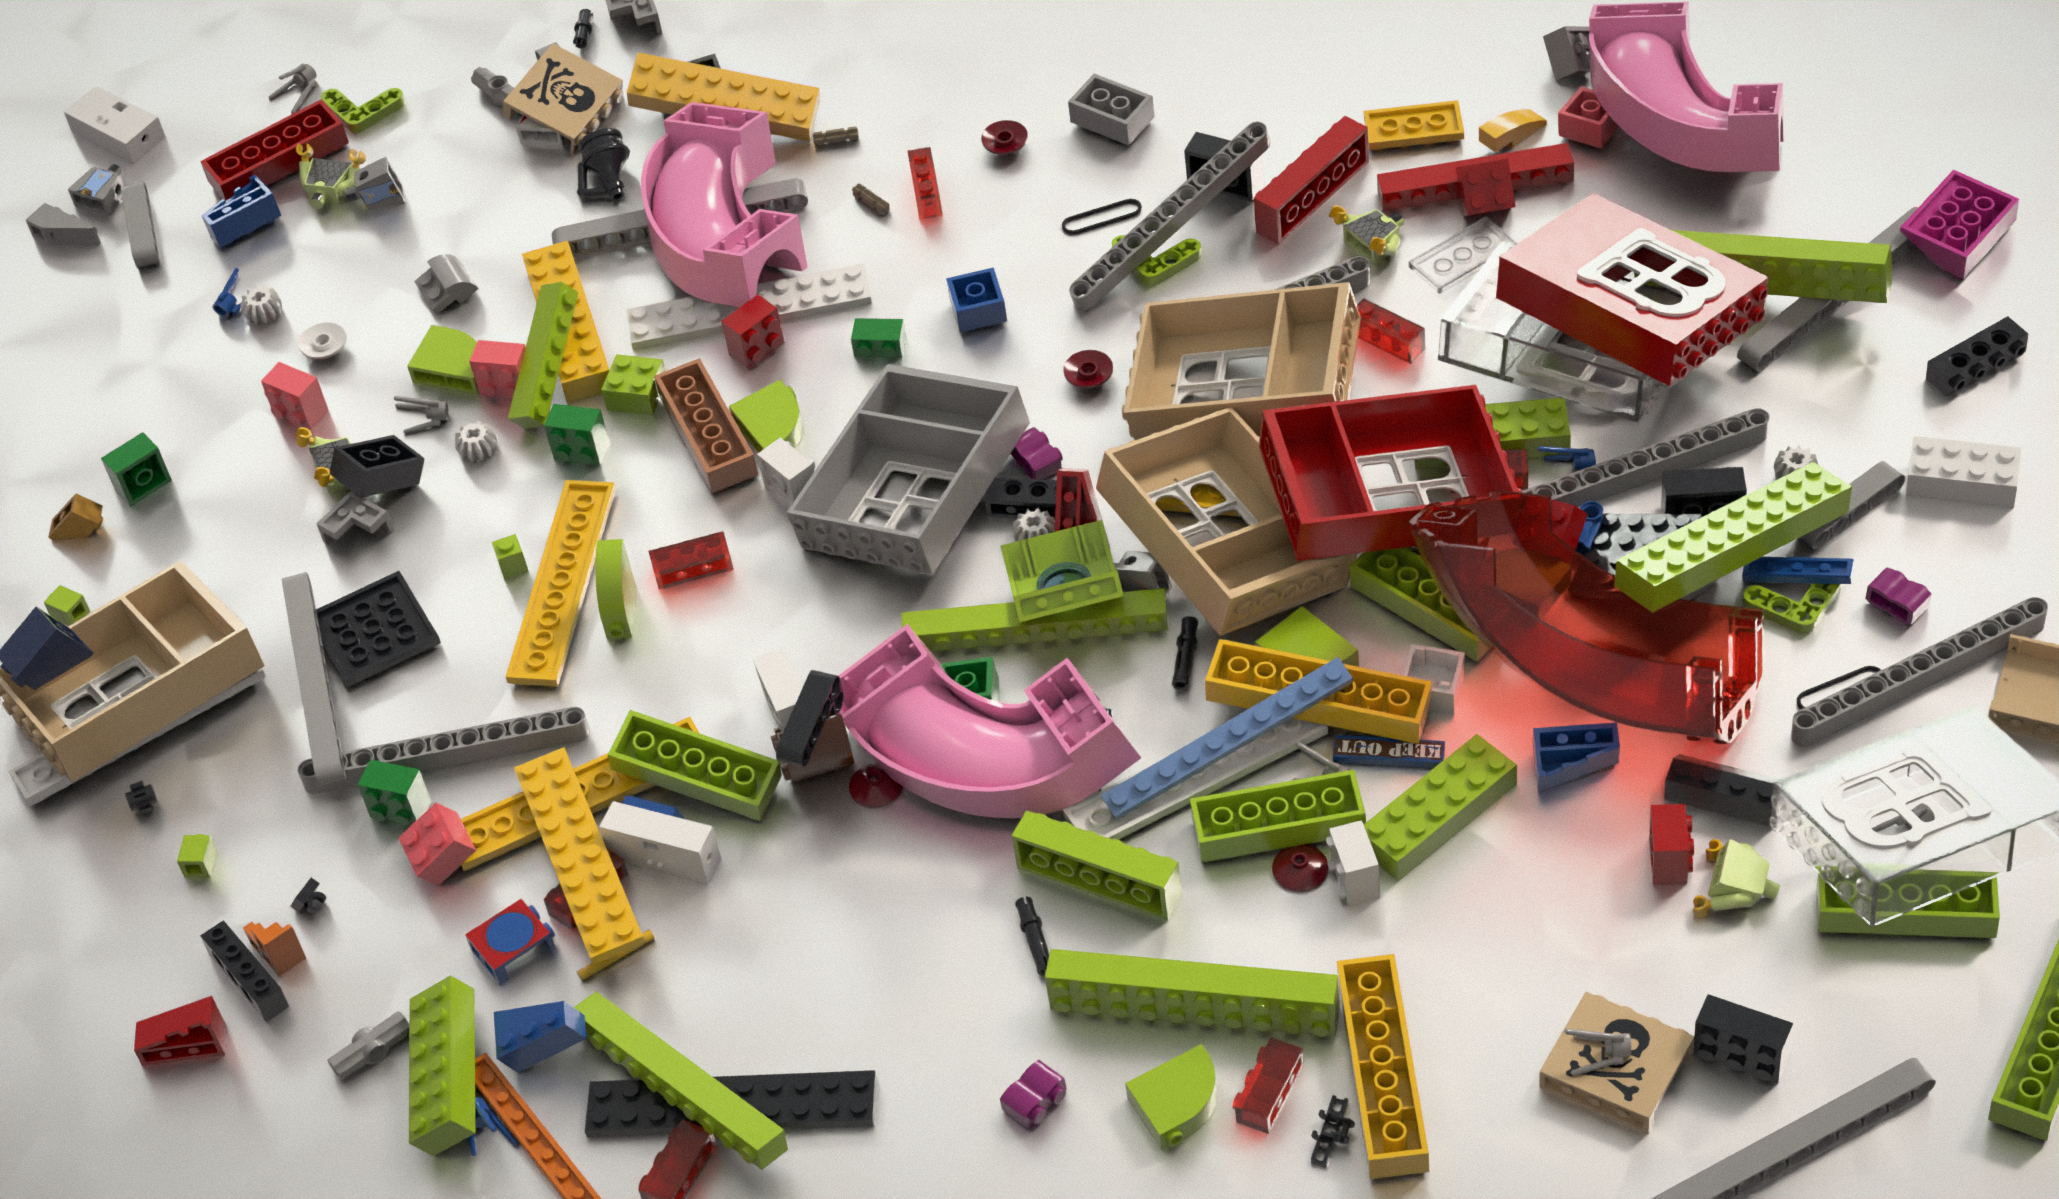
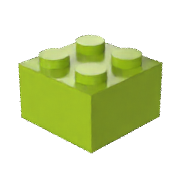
M616 354L601 389L606 409L654 415L660 400L654 376L666 371L663 359Z

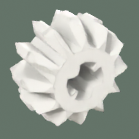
M266 285L262 288L256 286L255 290H247V295L241 296V311L249 323L255 322L256 325H259L261 322L267 324L269 320H276V315L281 314L282 300L274 288H268Z
M480 420L476 424L469 422L467 427L460 426V432L455 433V448L463 460L469 459L473 463L476 459H480L483 462L485 456L492 457V451L497 450V436L488 423L482 424Z
M1799 445L1796 449L1788 446L1785 451L1779 450L1773 466L1776 480L1812 462L1818 464L1817 455L1811 453L1810 448L1802 450Z
M1038 508L1034 512H1030L1027 509L1026 514H1018L1017 520L1013 521V536L1016 542L1055 532L1054 518L1050 517L1048 511L1041 512Z

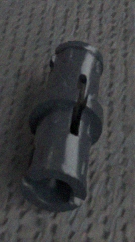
M589 9L580 10L578 21L574 26L575 36L573 44H576L575 47L585 48L587 46L588 36L592 32L591 22L593 13Z

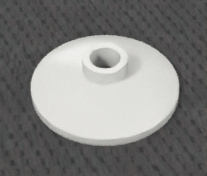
M322 322L306 329L300 336L298 345L300 351L306 357L324 359L335 355L344 347L347 335L342 326L332 322Z

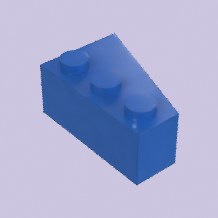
M255 175L249 178L250 183L244 188L237 187L233 191L235 195L227 201L222 199L202 215L211 239L219 247L229 245L241 236L250 234L255 229L269 224L282 216L273 193Z
M1617 722L1533 728L1532 746L1538 793L1619 763L1620 742Z
M565 1001L494 1012L496 1059L517 1073L586 1039L585 1015Z

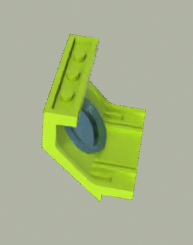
M1103 520L1000 545L1019 622L1124 596L1118 571L1115 569Z

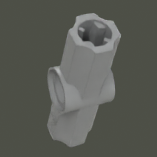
M479 66L471 76L472 84L491 96L492 102L498 106L503 105L505 98L514 89L508 83L505 76L495 75L487 68Z
M397 1011L374 1028L364 1027L353 1036L351 1044L327 1059L330 1067L336 1076L343 1080L366 1063L376 1064L387 1055L389 1047L409 1034V1023L404 1015Z

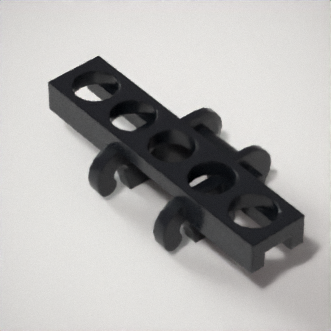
M1332 1095L1327 1113L1325 1114V1111L1322 1109L1319 1111V1117L1325 1121L1320 1135L1317 1134L1316 1130H1313L1311 1137L1317 1141L1311 1156V1164L1327 1167L1335 1142L1340 1144L1349 1143L1350 1138L1347 1134L1349 1128H1354L1355 1122L1350 1118L1344 1117L1349 1104L1348 1098L1342 1100ZM1335 1104L1342 1105L1340 1111L1333 1109ZM1342 1126V1132L1339 1133L1340 1127ZM1328 1128L1335 1130V1132L1331 1131L1330 1133L1324 1131ZM1321 1142L1328 1143V1147L1322 1148L1320 1146ZM1317 1154H1325L1323 1161L1316 1159Z

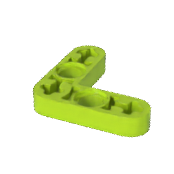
M390 88L359 107L338 89H328L321 94V99L341 120L343 125L349 131L355 133L365 130L397 111L405 104L403 92L399 88ZM347 108L349 109L348 111H345V112H339V111L342 110V109H347ZM375 108H380V110L376 112H370Z
M1125 235L1115 237L1112 240V247ZM1193 238L1185 239L1154 258L1150 255L1132 273L1146 285H1156L1198 261L1202 256L1201 243ZM1169 259H1174L1177 261L1174 264L1165 263Z
M1812 584L1800 602L1762 586L1752 585L1744 590L1743 606L1752 613L1796 632L1809 633L1816 628L1837 598L1842 584H1829L1827 591L1824 590L1825 584ZM1813 598H1819L1823 600L1824 603L1821 605H1813L1812 603H1810V600ZM1775 606H1783L1787 610L1783 613L1775 612L1772 608ZM1807 612H1808V613H1809V619H1805V620H1804V618L1806 617Z

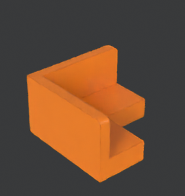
M250 922L243 927L250 944L278 977L306 959L297 935L290 924L282 928L275 922L265 929L260 923L255 925L253 922Z

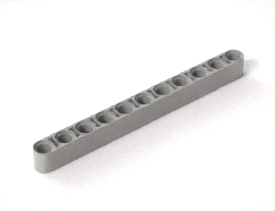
M1256 121L1245 127L1077 278L1069 288L1075 308L1079 311H1088L1093 308L1266 152L1271 144L1266 125Z
M798 178L745 188L742 198L745 207L751 215L759 209L786 213L803 209L808 204L805 184ZM644 209L561 226L554 229L551 233L553 245L568 241L573 257L651 241Z
M1916 206L1908 210L1869 242L1891 244L1892 266L1916 247L1913 242L1900 232L1902 224L1918 208ZM1800 297L1746 340L1739 348L1737 358L1756 371H1763L1848 301Z
M1761 408L1751 409L1523 490V502L1519 504L1518 508L1519 521L1529 494L1572 504L1579 508L1585 502L1599 501L1662 478L1663 471L1685 470L1761 443L1768 438L1770 415Z
M304 572L282 578L281 581L312 762L318 785L321 787L346 780V773L313 589L308 573Z
M2040 597L2027 598L1797 711L1792 719L1791 739L1800 746L1816 743L2008 648L2011 634L2029 638L2041 632L2046 625L2048 603Z
M569 707L342 752L346 780L319 787L315 776L312 758L301 762L297 771L305 790L308 793L317 794L357 786L370 760L415 768L423 773L580 742L589 736L590 728L584 710L579 707Z
M1910 1058L1651 1199H1735L1923 1097L1933 1089L1936 1080L1917 1058Z

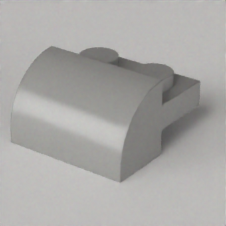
M441 254L429 259L427 262L430 268L414 281L436 314H439L455 299L459 303H463L479 289L462 262L456 256L450 254Z

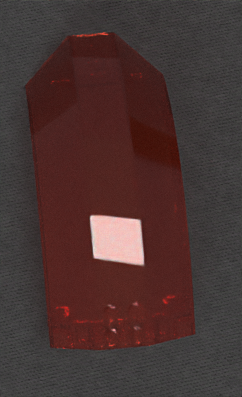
M1495 491L1490 492V498L1477 500L1475 495L1454 499V504L1442 506L1441 502L1429 503L1409 521V527L1422 560L1438 589L1458 617L1494 654L1539 688L1572 706L1606 720L1640 730L1686 737L1690 741L1704 739L1712 740L1716 744L1731 743L1748 722L1764 677V609L1678 599L1652 613L1614 586V574L1598 567L1580 555L1552 532L1551 495Z

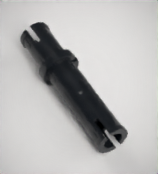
M1192 616L1183 617L1181 633L1176 641L1178 651L1171 685L1177 690H1186L1189 687L1193 652L1197 648L1196 632L1199 621Z
M1026 896L1027 904H1025L1024 898L1021 897L1015 902L1021 919L1020 928L1026 935L1037 973L1044 976L1043 968L1046 971L1050 953L1041 929L1042 920L1036 914L1032 898Z

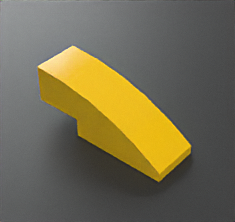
M1531 109L1510 111L1479 126V142L1495 153L1507 144L1513 148L1545 126L1547 120Z

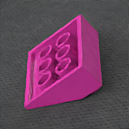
M1953 169L1902 224L1900 232L1941 269L1964 279L2017 220L2020 199Z

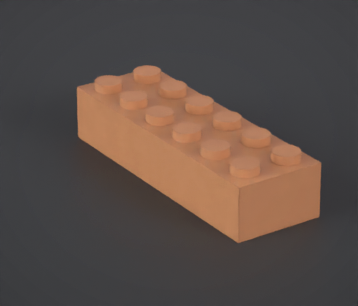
M700 358L654 376L659 397L711 493L758 475L754 454Z

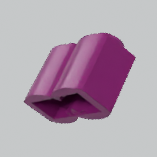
M1035 427L1023 433L1010 453L1031 479L1043 480L1057 473V470L1062 469L1061 461L1063 456L1057 447L1053 448L1049 444L1047 435Z
M1886 567L1867 586L1865 599L1874 607L1889 612L1898 621L1912 625L1930 606L1932 593L1925 585L1910 581L1902 572Z
M1037 1060L1025 1070L1020 1079L1012 1083L1000 1097L1001 1108L1027 1129L1034 1124H1039L1046 1116V1110L1064 1099L1067 1090L1065 1078L1042 1061Z

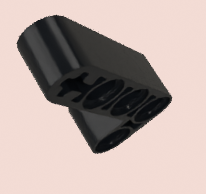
M817 670L809 672L776 750L777 761L801 767L807 765L829 713L837 715L841 710L844 694L838 675Z

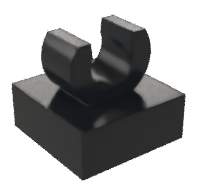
M311 877L295 897L290 907L299 913L305 905L306 910L310 914H315L318 908L312 904V900H318L323 904L327 898L322 892L316 891L320 883Z

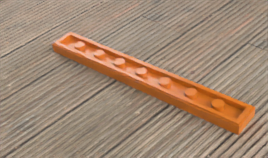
M485 1052L476 1058V1090L504 1126L511 1132L562 1199H601Z

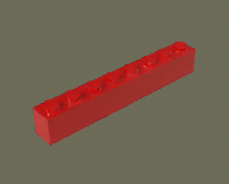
M1568 143L1377 174V192L1382 210L1389 211L1461 199L1456 172L1457 167L1508 159L1513 190L1574 180V160Z

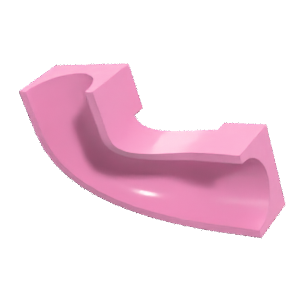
M1689 1L1593 5L1589 17L1590 77L1592 88L1604 110L1629 136L1655 154L1690 168L1714 172L1780 171V142H1784L1783 83L1733 84L1731 98L1718 93L1703 75L1690 47Z
M691 102L665 119L666 134L654 144L643 164L641 194L652 248L660 266L671 281L684 292L698 299L741 307L757 295V284L763 265L796 271H804L808 268L799 216L759 209L751 215L742 200L745 187L776 165L767 112Z
M907 624L839 675L844 698L838 714L842 715L845 726L883 771L904 788L930 802L955 811L991 818H1022L1026 810L1041 814L1060 811L1081 802L1097 792L1141 759V756L1102 706L1098 696L1068 658L1024 689V692L1030 699L1029 701L1021 704L999 703L982 697L952 680L935 656Z

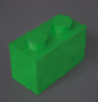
M855 318L851 335L854 357H903L906 341L903 319Z

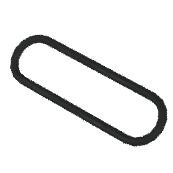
M1125 199L1070 216L1062 222V229L1069 234L1080 233L1134 216L1141 211L1142 205L1136 199ZM1134 202L1138 205V209L1132 213L1077 230H1069L1065 227V224L1070 220L1124 203Z
M1864 666L1850 673H1847L1845 675H1842L1840 677H1837L1835 679H1832L1830 681L1807 689L1798 695V707L1801 709L1805 708V706H1803L1801 703V698L1808 693H1811L1813 691H1816L1818 689H1821L1823 687L1846 679L1865 670H1875L1878 672L1881 669L1876 666Z

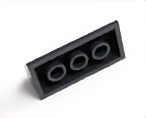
M1679 754L1673 758L1665 779L1664 800L1775 828L1789 787V781Z

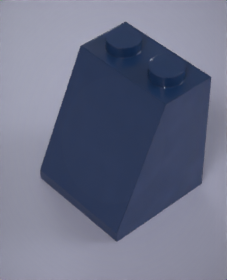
M35 606L0 649V661L2 662L0 667L10 674L11 680L23 688L27 685L36 690L87 660L94 653L71 628Z

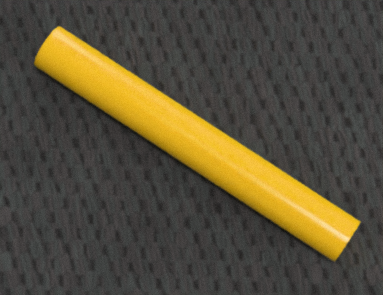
M650 929L642 933L645 944L655 939ZM645 944L594 965L590 963L576 971L577 975L583 981Z

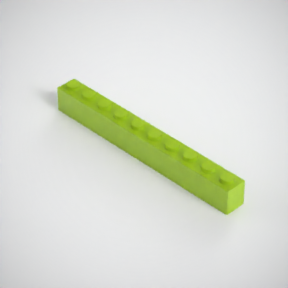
M1165 588L1123 592L1124 596L1023 622H1019L1014 602L901 612L902 628L908 624L930 651L1168 630Z
M597 991L573 1007L585 1015L586 1038L597 1050H603L614 1063H620L627 1068L634 1078L639 1077L643 1080L651 1091L660 1093L671 1106L676 1105L680 1108L688 1119L696 1120L700 1123L708 1134H714L720 1138L728 1149L733 1148L748 1164L753 1163L763 1170L788 1150L784 1129Z

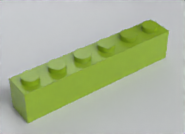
M563 282L541 285L508 415V420L524 429L542 427L548 418L579 293Z

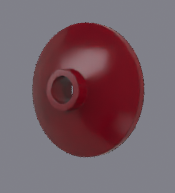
M1012 120L994 122L987 126L981 135L983 147L987 151L999 155L1014 153L1023 148L1028 141V132L1025 126Z
M1083 350L1071 355L1066 360L1063 372L1065 379L1073 386L1094 388L1109 380L1113 373V363L1110 357L1101 351Z
M877 763L867 764L859 768L849 782V791L853 800L859 805L868 808H880L891 804L899 797L903 786L894 781Z
M1306 844L1284 848L1276 855L1272 864V872L1277 883L1283 888L1295 892L1312 890L1323 883L1328 874V861L1326 856L1316 847Z

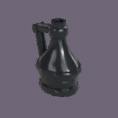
M598 129L585 135L579 141L578 148L582 153V162L578 163L577 195L581 200L606 196L607 194L611 196L612 200H620L625 196V186L620 180V174L623 165L629 158L630 150L623 143V135L618 129ZM587 172L602 178L606 183V187L587 189Z

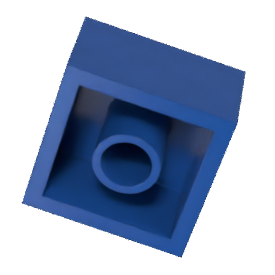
M994 267L946 278L949 299L959 332L1007 321L1005 302Z

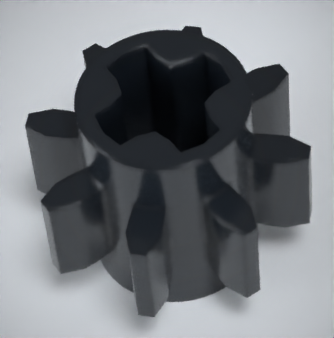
M143 781L131 784V791L125 793L131 811L139 810L140 815L153 811L152 804L158 803L152 784L144 786Z

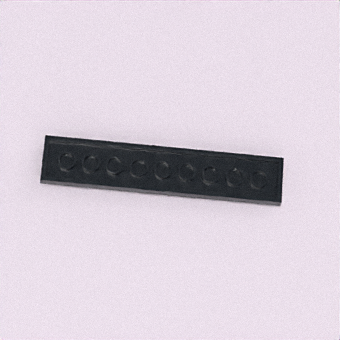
M875 1070L713 1077L784 1130L874 1126L877 1080ZM641 1079L590 1081L584 1130L586 1137L707 1133L700 1123L696 1120L688 1119L680 1108L676 1105L671 1106L664 1096L657 1091H651Z

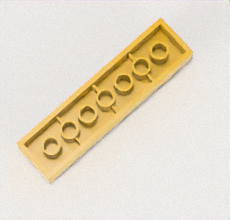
M639 52L636 56L626 92L628 106L672 115L691 102L767 112L771 134L808 142L811 140L820 104V88Z
M568 241L522 253L536 304L541 285L563 282L579 292L558 374L567 404L602 394L601 389L608 375L609 367Z
M1219 639L1205 679L1206 701L1249 709L1330 661ZM1343 664L1352 676L1353 683L1293 717L1294 719L1419 744L1431 705L1432 681Z
M1389 954L1337 961L1339 991L1369 1178L1375 1179L1429 1172V1151L1395 955Z

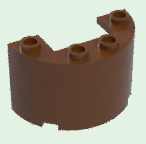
M829 713L805 767L780 763L782 774L786 781L791 780L793 784L855 764L841 714ZM774 728L775 735L770 736L775 752L783 734L780 728Z

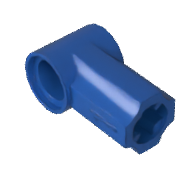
M1596 501L1585 502L1580 507L1588 515L1574 554L1584 556L1586 551L1591 550L1594 543L1593 539L1603 524L1604 509Z

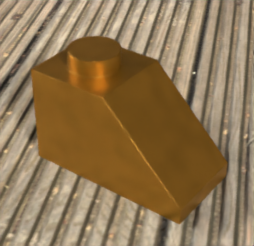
M76 493L53 517L48 538L57 540L88 537L94 529L98 530L103 522V517L101 516L103 505Z

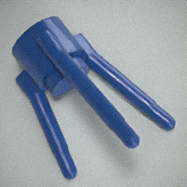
M239 268L234 269L223 291L212 305L213 310L222 317H228L230 313L236 315L241 309V304L236 305L237 299L230 293L239 277Z
M1539 446L1537 448L1541 452L1568 454L1544 456L1545 461L1571 460L1573 469L1578 470L1596 465L1593 449Z
M478 1097L475 1098L476 1127L483 1128L487 1126L492 1132H495L497 1127L514 1146H518V1141L496 1117L494 1111L488 1108L485 1100ZM473 1134L468 1137L471 1155L476 1156V1143Z

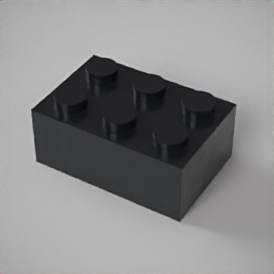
M1195 132L1184 150L1187 180L1231 140ZM1263 154L1219 194L1253 202L1256 193L1261 190L1265 183Z
M389 435L334 447L329 474L354 492L356 496L365 498L370 495L387 493L388 491L420 484L425 458L395 435Z
M1743 467L1663 471L1662 514H1701V517H1704L1747 495Z
M1707 994L1695 1021L1693 1054L1703 1060L1715 1061L1726 1065L1732 1070L1744 1071L1755 1075L1761 1080L1779 1083L1791 1054L1794 1023Z

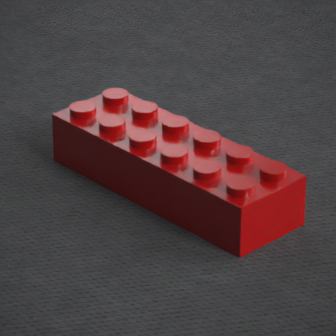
M321 99L201 160L200 163L209 184L222 199L227 201L235 195L233 191L237 187L242 189L249 184V178L253 175L267 186L299 170V162H302V157L296 151L298 144L302 145V153L306 152L307 144L312 147L313 155L309 158V162H311L312 158L320 159L349 144L343 123Z
M1347 116L1342 117L1324 135L1318 137L1314 144L1304 150L1294 162L1288 164L1285 170L1277 177H1274L1264 189L1257 192L1253 198L1256 233L1279 245L1368 164V127Z

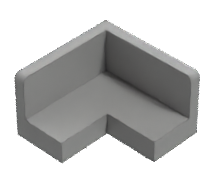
M606 0L611 20L634 14L637 26L654 21L657 33H662L658 12L653 0Z
M1564 26L1543 36L1555 80H1561L1573 74L1590 72V65L1586 52H1589V26Z
M352 491L316 523L322 540L326 544H329L333 539L338 540L353 524L372 534L378 528L388 533L394 530L387 510L365 498L356 496Z

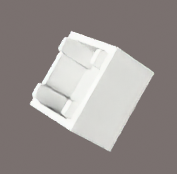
M780 437L759 452L757 456L765 488L790 508L814 473L815 463L812 460L809 461L794 449L790 442H786Z
M1411 644L1403 676L1432 681V699L1429 711L1454 715L1465 676V652Z
M1362 820L1330 828V837L1326 838L1327 846L1331 852V861L1328 862V868L1330 872L1335 871L1341 887L1338 889L1340 899H1345L1347 906L1380 898L1379 864Z

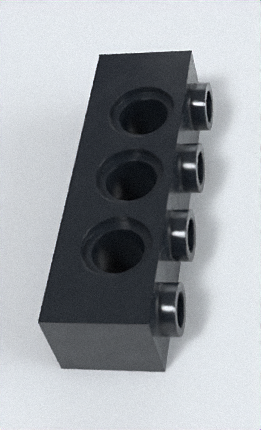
M2007 316L1928 360L1925 379L1945 396L1955 391H1960L1969 383L1981 379L1992 370L2001 368L2013 358L2022 356L2027 349L2029 333Z
M995 477L987 489L984 499L987 517L1017 519L1018 514H1026L1027 509L1030 512H1034L1038 508L1041 512L1048 511L1050 517H1053L1055 520L1057 480Z
M224 920L200 935L209 955L265 1022L289 1007L281 987Z

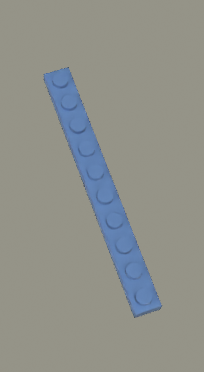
M1339 657L1103 793L1101 797L1117 821L1353 683V678Z

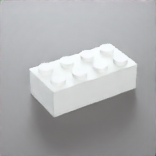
M1913 436L1906 496L2014 508L2022 447Z

